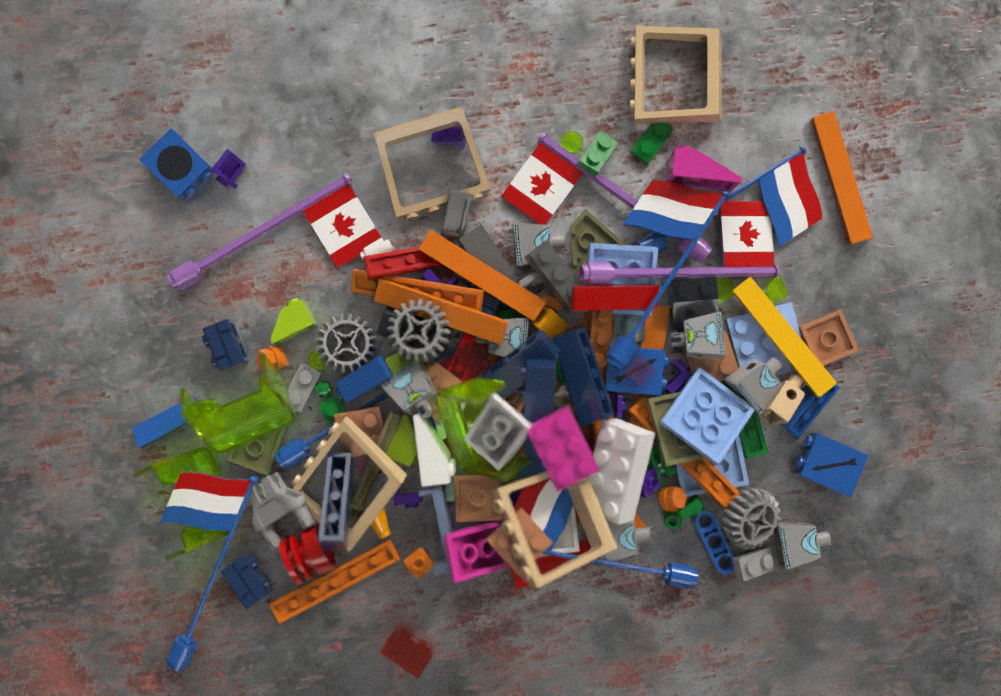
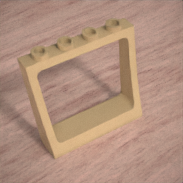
M636 26V37L631 38L632 50H636L635 58H631L632 72L635 71V79H631L632 93L635 92V100L630 102L631 113H635L636 123L722 122V38L720 30L715 28ZM647 39L707 44V106L705 108L644 111L645 41Z
M463 107L374 133L397 219L406 216V220L419 217L418 212L425 210L428 213L441 210V205L447 204L449 194L402 207L387 153V148L390 145L430 133L460 126L476 167L480 184L459 192L472 194L471 201L482 198L483 193L491 191Z
M346 416L340 424L336 422L328 432L331 435L329 440H322L316 448L318 455L315 458L311 456L303 466L306 471L303 475L298 473L291 485L294 486L293 490L302 493L306 497L307 509L312 517L320 523L322 507L303 492V486L342 433H347L387 475L388 481L354 526L348 529L347 550L350 552L403 483L407 474Z
M548 472L492 490L495 499L493 501V508L496 513L502 516L504 521L502 523V530L506 536H510L513 544L511 545V553L514 558L519 559L522 566L520 568V575L525 582L528 581L530 589L539 588L617 548L588 477L568 486L567 489L591 549L542 576L539 574L509 499V493L550 478Z

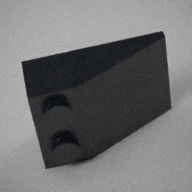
M716 276L672 280L668 285L667 296L668 306L670 307L671 333L684 332L683 324L685 320L718 312L719 298ZM682 346L673 347V350L682 349Z

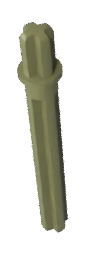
M394 411L389 412L376 443L385 454L401 420V415ZM371 458L351 500L349 526H354L361 511L365 510L366 507L364 505L380 469Z

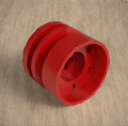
M318 524L301 531L302 541L296 534L290 536V540L285 538L279 541V550L283 564L291 579L297 585L305 583L306 579L312 580L314 578V569L322 575L336 568L333 550H323L318 541L320 531Z

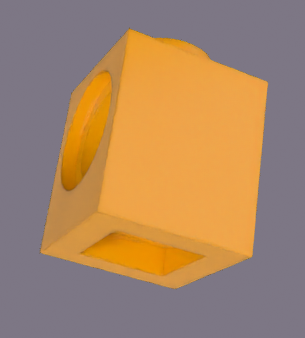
M547 306L543 307L535 322L529 319L530 324L537 330L542 329L552 341L553 337L564 334L569 326L568 323Z

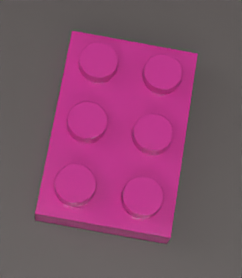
M568 406L531 424L528 434L557 492L600 471Z

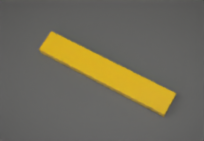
M751 276L731 291L817 398L837 384Z

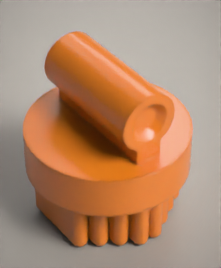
M269 346L258 351L256 360L259 369L265 372L278 371L282 367L289 365L282 346Z
M665 486L660 492L656 493L664 511L674 512L685 507L687 496L683 488Z

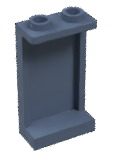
M445 484L423 486L418 491L419 496L433 495L445 557L437 559L434 563L435 575L450 572L444 535L453 532L454 526L450 507L445 501Z

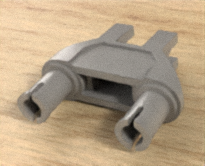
M278 472L261 480L262 483L253 487L249 496L253 506V528L256 533L262 534L270 551L277 549L279 541H281L273 527L275 526L274 523L290 512L295 514L303 530L316 523L306 507V497L298 491L287 488Z

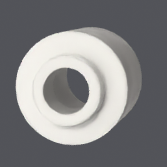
M381 237L363 248L364 251L360 255L363 259L364 256L395 251L389 239L384 241Z

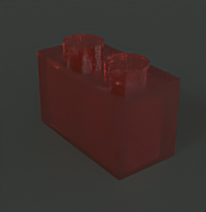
M397 624L382 646L380 653L418 679L434 656L435 650L428 640L424 638L420 640L414 636V631L406 625L400 626Z

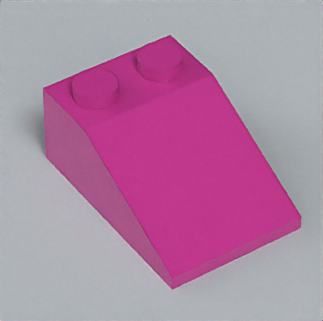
M690 146L675 148L667 159L665 181H671L689 188L728 192L734 190L742 182V177L699 150H692Z
M503 520L486 521L470 525L444 535L452 583L510 567L486 540L502 525Z

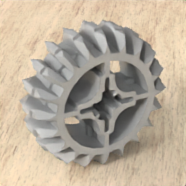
M422 299L418 300L417 306L413 300H410L409 308L404 303L401 304L403 312L394 310V313L398 316L397 319H389L390 322L395 324L394 327H387L388 331L394 332V334L388 336V340H396L391 347L393 349L400 347L397 354L402 356L406 353L405 359L409 361L413 355L415 362H420L421 355L424 361H429L428 353L436 358L437 353L435 349L437 348L443 352L444 348L440 346V343L448 344L449 342L443 335L451 334L450 330L444 329V327L450 325V322L448 320L441 321L447 316L446 313L441 312L438 314L440 307L436 305L432 308L433 303L431 301H428L424 307ZM423 312L432 315L433 318L418 321L413 314ZM407 319L409 329L402 337V326ZM415 324H417L421 328L424 326V328L421 330V332L423 333V337H421L418 334H414L417 332ZM436 324L437 334L431 343L429 332ZM420 340L425 348L411 349L406 343Z
M339 314L340 321L336 322L335 318L331 317L332 325L330 326L324 322L323 326L326 331L318 330V334L323 338H316L315 342L322 344V346H318L315 349L316 352H324L318 358L320 361L327 358L324 363L326 368L334 364L332 366V372L334 373L338 367H341V375L345 374V368H349V373L351 374L354 372L353 367L356 366L359 369L362 367L360 363L364 365L369 363L366 357L370 359L375 357L369 350H377L376 345L370 344L377 341L376 336L369 337L374 330L373 328L365 330L368 322L365 321L360 325V316H357L355 321H352V314H348V320H344L343 314ZM343 327L356 329L349 334H342L337 331V329ZM361 334L366 343L363 353L359 352L355 346V342ZM331 335L338 343L332 354L327 349L328 339ZM341 340H346V342L351 340V348L347 349L346 347V349H343ZM344 354H350L357 358L348 362L337 360L338 357Z
M748 488L747 491L741 490L740 496L734 495L735 500L729 502V508L724 510L726 516L722 518L724 521L722 528L725 531L724 535H726L731 543L746 550L748 548L754 550L756 546L761 547L763 541L768 542L770 535H774L773 530L777 528L776 522L781 519L778 516L781 510L778 508L779 503L770 493L758 488Z

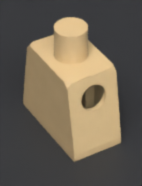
M792 374L788 380L781 382V388L761 415L758 414L759 418L771 427L789 422L805 396L804 392L799 389L804 382L802 378Z

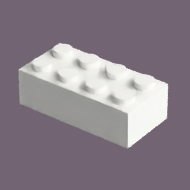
M617 418L601 420L593 454L600 471L588 476L605 519L619 525L634 521L655 433Z

